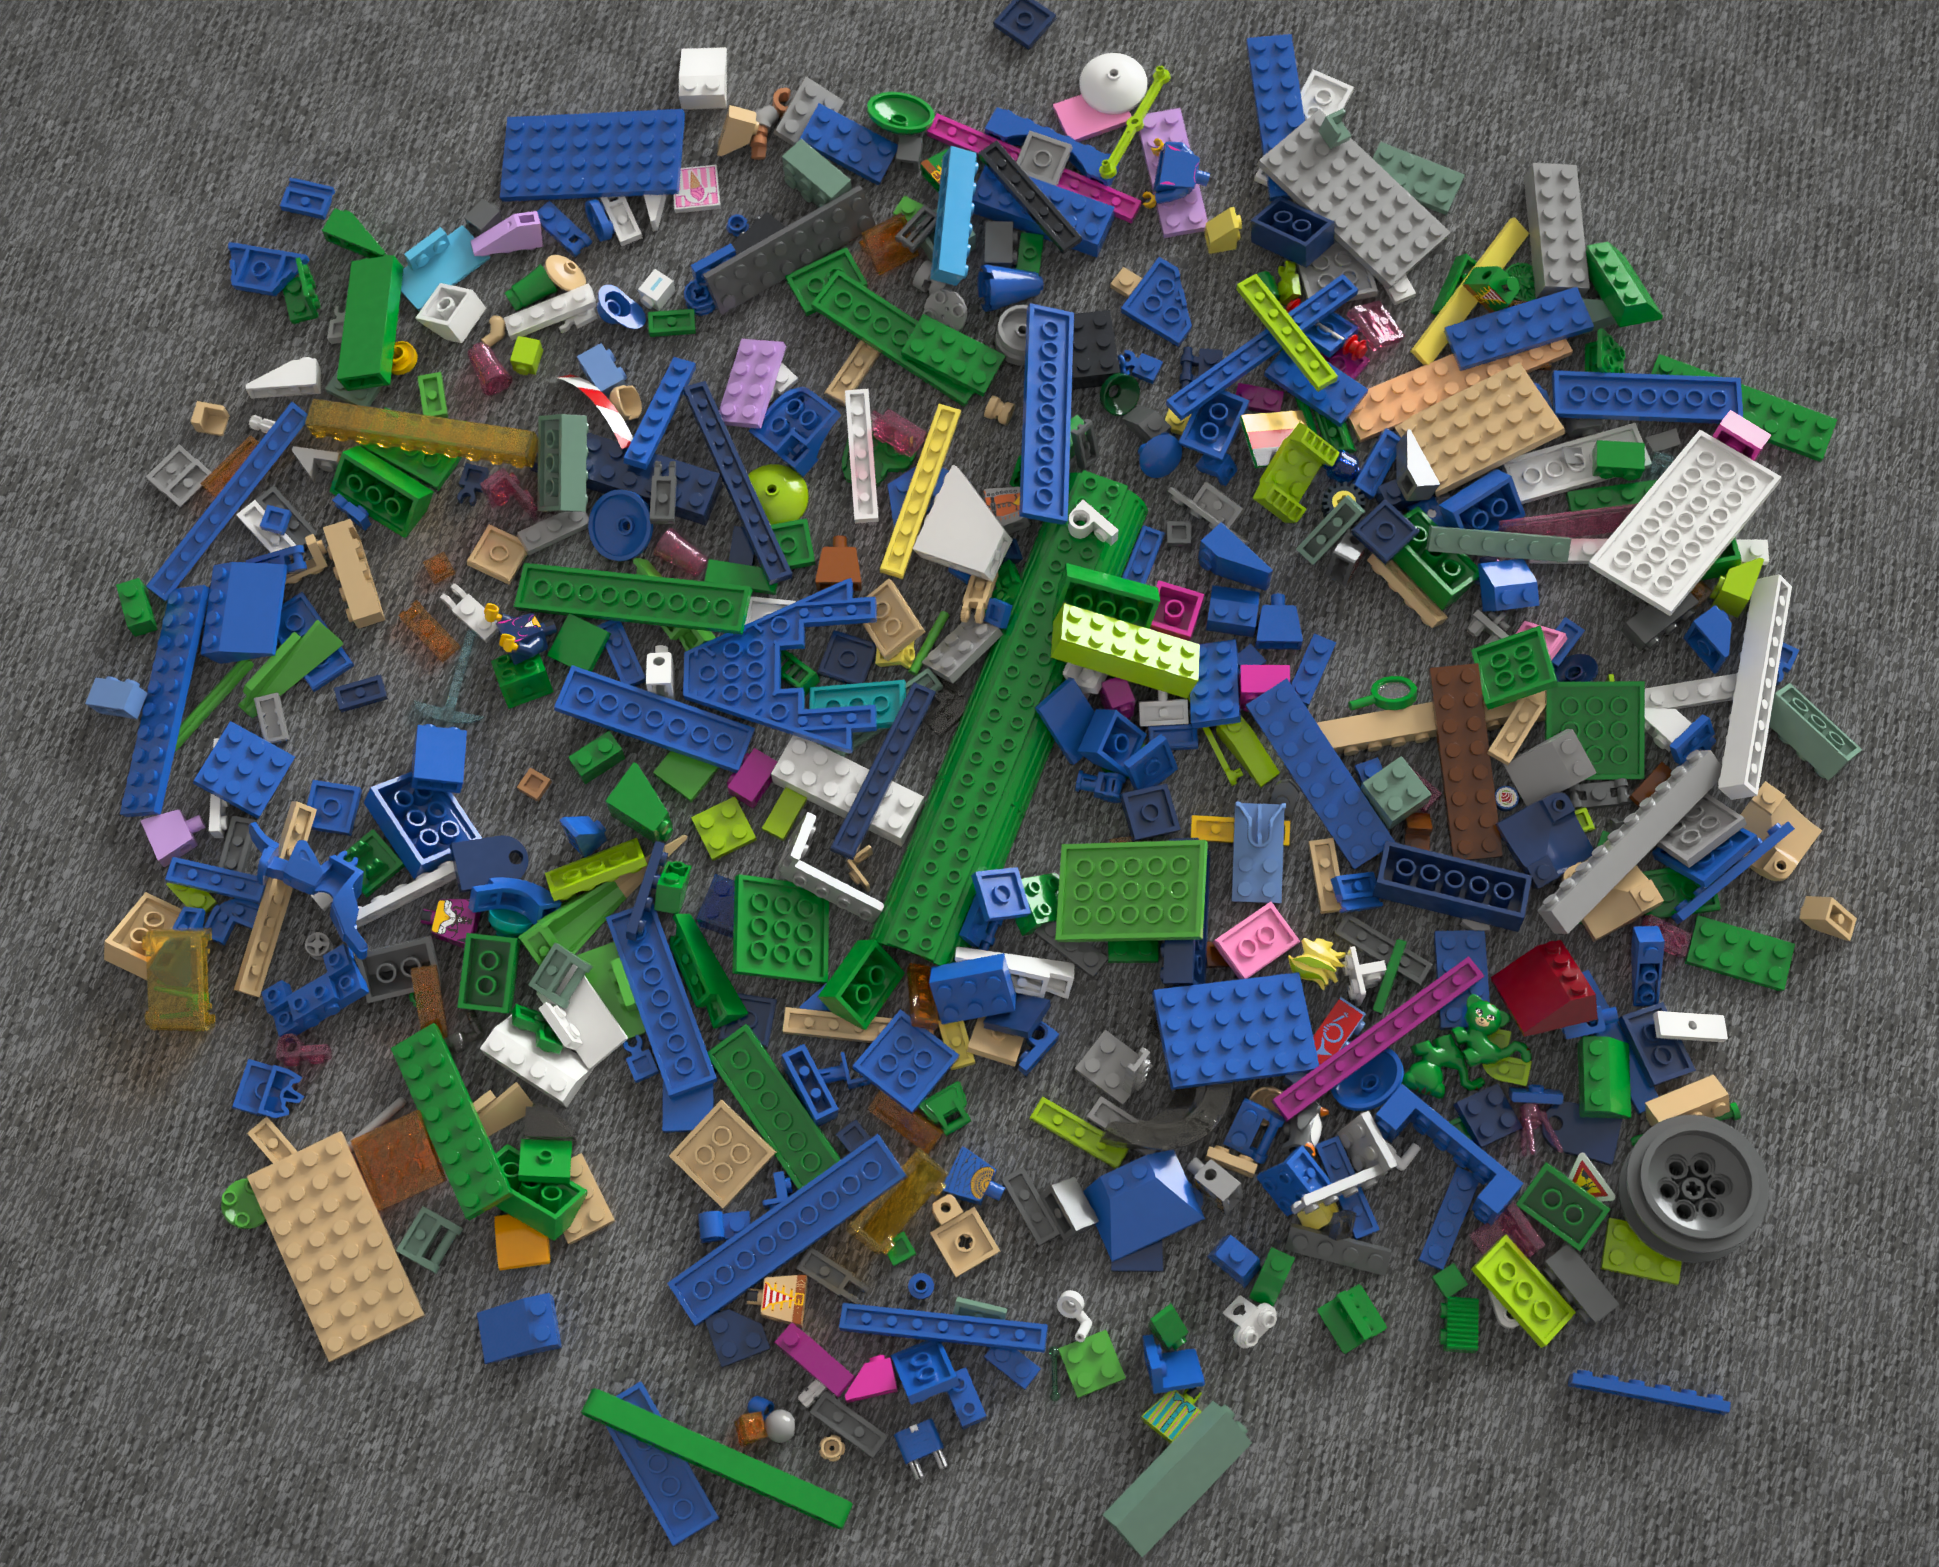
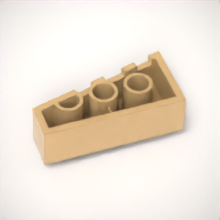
M351 519L323 527L329 545L327 546V551L330 559L334 560L335 564L333 571L337 581L340 580L342 585L339 591L343 601H347L349 608L345 609L349 622H354L359 629L384 621L385 617L363 545Z

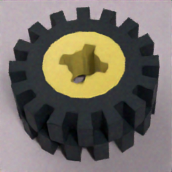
M1339 482L1335 483L1334 488L1331 485L1328 491H1325L1322 499L1321 512H1324L1323 517L1325 518L1347 495L1364 509V494L1361 495L1360 488L1355 490V485L1352 483L1350 487L1347 486V482H1343L1342 486H1340Z

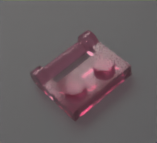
M1380 301L1356 306L1347 312L1351 321L1354 320L1368 340V346L1372 351L1399 343L1405 337Z

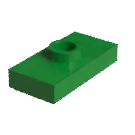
M1021 232L1016 269L1037 272L1039 275L1044 235Z

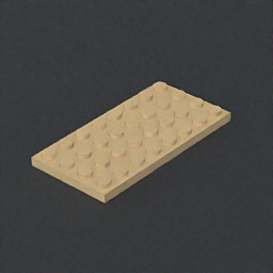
M339 1131L247 1176L329 1362H333L425 1316L343 1132Z

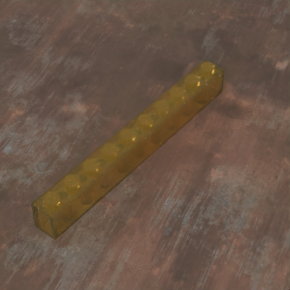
M319 399L312 400L305 422L312 435L319 438L327 436L339 441L353 440L364 445L373 443L384 448L393 446L400 447L405 451L419 450L430 455L439 453L451 458L459 456L466 457L472 461L486 460L496 465L506 463L517 468H524V466L533 468L538 452V437L534 431Z

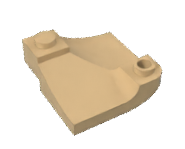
M1765 781L1758 790V795L1751 799L1740 814L1745 818L1747 824L1743 828L1756 834L1762 841L1769 836L1767 831L1776 823L1783 825L1789 821L1795 829L1749 866V868L1769 880L1783 881L1793 872L1822 830L1797 811L1785 798L1786 795ZM1777 864H1782L1784 870L1778 869Z
M1581 862L1569 867L1563 874L1562 881L1570 878L1576 872L1575 869ZM1635 865L1581 921L1595 942L1659 907L1664 900L1652 880H1649Z

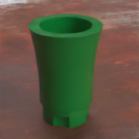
M539 264L531 273L512 285L504 294L514 310L517 311L558 292L543 266Z

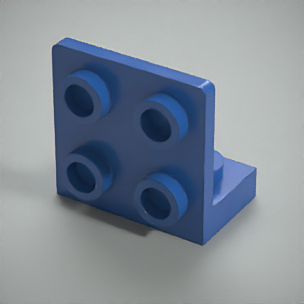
M1303 1145L1297 1147L1283 1163L1267 1169L1256 1176L1263 1188L1286 1216L1294 1214L1291 1206L1295 1202L1300 1201L1304 1195L1332 1184Z
M1153 1334L1143 1336L1144 1359L1153 1394L1205 1385L1196 1349L1162 1353L1160 1344L1155 1345Z

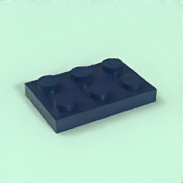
M1663 1002L1619 1018V1023L1650 1088L1696 1071L1681 1039L1656 1037L1653 1014L1657 1011L1668 1012Z

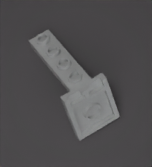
M807 812L790 835L773 879H787L796 886L802 887L816 896L830 901L839 908L845 909L861 919L873 923L884 908L880 901L799 860L805 856L809 845L806 844V841L812 838L816 827L813 826L816 816Z
M1105 1030L1075 1067V1071L1121 1106H1124L1135 1090L1140 1091L1147 1081L1146 1077L1149 1071L1152 1070L1153 1065L1149 1061L1150 1051L1142 1047L1137 1054Z
M1369 1111L1360 1114L1337 1132L1343 1147L1352 1161L1353 1167L1358 1173L1304 1195L1300 1201L1295 1202L1291 1206L1294 1215L1303 1211L1306 1215L1320 1208L1319 1204L1322 1203L1325 1206L1331 1205L1338 1201V1196L1341 1195L1345 1198L1350 1197L1358 1192L1357 1188L1363 1187L1364 1190L1371 1188L1378 1183L1377 1179L1398 1166Z

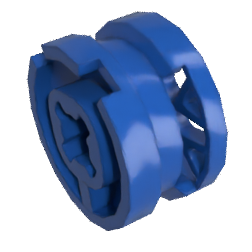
M693 280L687 284L684 290L687 308H693L695 314L700 316L711 313L716 307L706 282L703 280L697 283L696 280Z

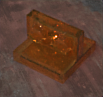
M902 213L861 233L863 240L859 242L862 251L870 256L874 269L879 276L919 256L918 250L912 253L908 247L902 246L901 242L895 241V236L907 224L905 215ZM909 231L905 236L906 239L911 234V231Z

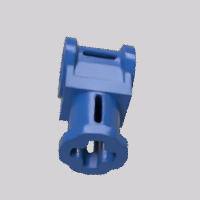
M1079 770L1075 791L1094 792L1095 798H1100L1107 802L1120 803L1122 785L1126 782V777L1112 772H1099L1098 776Z

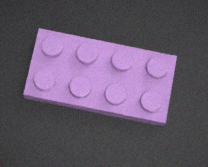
M741 339L719 409L726 426L761 429L786 349V345L783 342Z

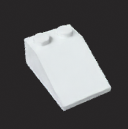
M727 48L682 49L679 72L681 109L727 108Z

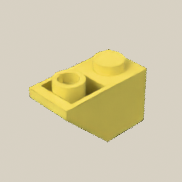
M1234 207L1225 210L1206 222L1204 235L1209 254L1236 249L1237 241L1240 240L1239 229H1242L1240 215L1236 216Z

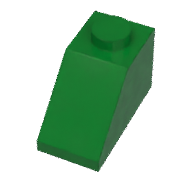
M1271 1247L1249 1299L1259 1304L1268 1303L1273 1307L1295 1258Z
M1171 1303L1150 1319L1148 1327L1166 1351L1171 1348L1176 1351L1187 1342L1185 1337L1189 1332Z

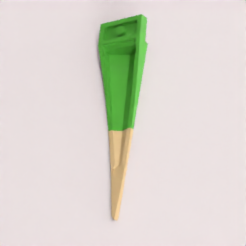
M682 835L665 845V852L668 853V857L688 836ZM651 854L645 857L647 866H648V862H649V859H650ZM647 866L638 872L621 875L615 881L603 882L597 885L592 890L585 892L537 921V924L520 935L518 938L537 965L540 967L554 943H558L573 954H576L605 922L606 917L610 916L642 883Z

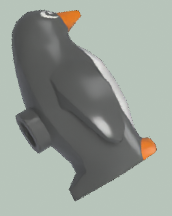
M1315 1101L1294 1116L1291 1121H1285L1284 1135L1289 1136L1290 1139L1283 1144L1281 1150L1290 1155L1297 1147L1303 1145L1314 1159L1315 1147L1318 1144L1322 1130L1320 1118L1329 1115V1110Z

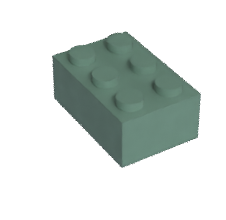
M800 139L782 156L784 180L787 185L792 189L796 188L799 190L802 197L809 203L812 201L817 208L822 207L852 189L851 180L803 139Z

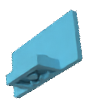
M460 226L448 236L440 227L404 254L408 266L403 270L401 293L418 311H421L440 283L454 286L490 259V255L474 256L470 242L474 237L464 226Z

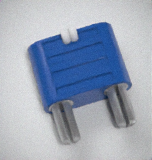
M928 1419L894 1434L905 1464L910 1465L916 1480L919 1477L913 1462L916 1465L920 1478H922L924 1475L918 1460L928 1455L934 1454L939 1469H943L937 1454L939 1452L944 1467L948 1466L942 1452L944 1446L933 1419Z

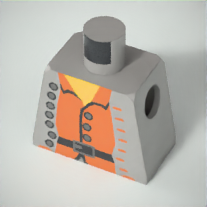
M1020 487L984 489L986 505L1008 534L1031 525L1029 518L1019 517Z

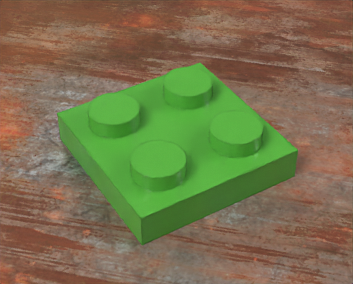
M1107 1330L1086 1337L1083 1342L1076 1341L1058 1348L1077 1399L1126 1379Z

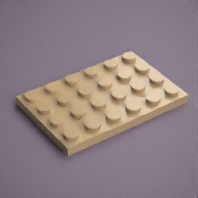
M1520 362L1410 416L1404 422L1394 426L1396 434L1401 438L1407 429H1410L1440 483V486L1434 492L1436 497L1565 434L1564 427Z

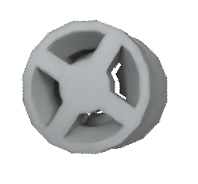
M320 932L312 933L305 942L307 952L318 961H323V955L334 949L327 935Z

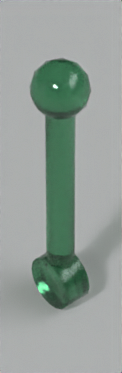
M1051 1346L1049 1349L1052 1361V1393L1050 1398L1056 1402L1060 1399L1057 1387L1058 1347Z

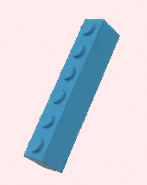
M950 146L942 158L930 279L957 286L962 279L966 278L968 273L966 258L970 252L968 237L972 232L970 217L974 211L972 196L976 191L974 176L978 170V163L976 162L977 153Z

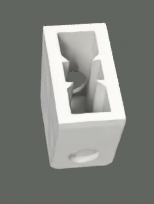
M659 645L654 647V653L647 654V690L675 700V668L672 654L668 652V647Z

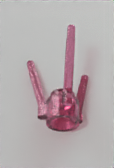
M1537 1103L1521 1106L1519 1108L1521 1115L1519 1119L1523 1127L1521 1129L1522 1155L1524 1157L1527 1156V1135L1530 1154H1535L1533 1129L1541 1126V1121H1543L1558 1152L1562 1153L1563 1148L1547 1118L1546 1111H1540V1106Z

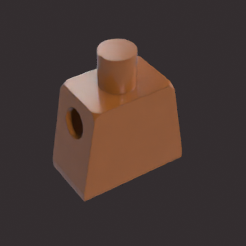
M841 535L834 536L833 547H823L816 575L817 591H822L851 578L853 591H862L856 548L847 547V537Z

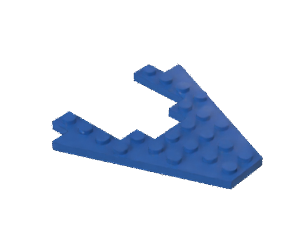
M852 578L846 579L746 624L743 635L726 633L684 652L683 696L685 700L846 753H853L854 732L877 731L876 705L804 709L805 692L803 688L781 689V650L805 649V627L876 623V597L853 598Z

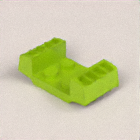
M1299 422L1292 433L1283 440L1261 476L1260 485L1253 499L1284 523H1297L1306 511V508L1299 504L1305 491L1321 465L1333 467L1340 452L1310 428Z

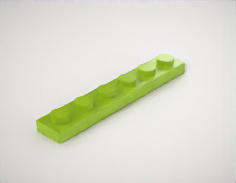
M1257 274L1237 284L1236 290L1317 392L1337 381L1338 375Z

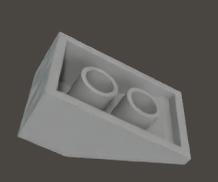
M1565 729L1513 758L1508 766L1503 764L1525 806L1549 794L1559 793L1596 774L1592 763L1572 729Z

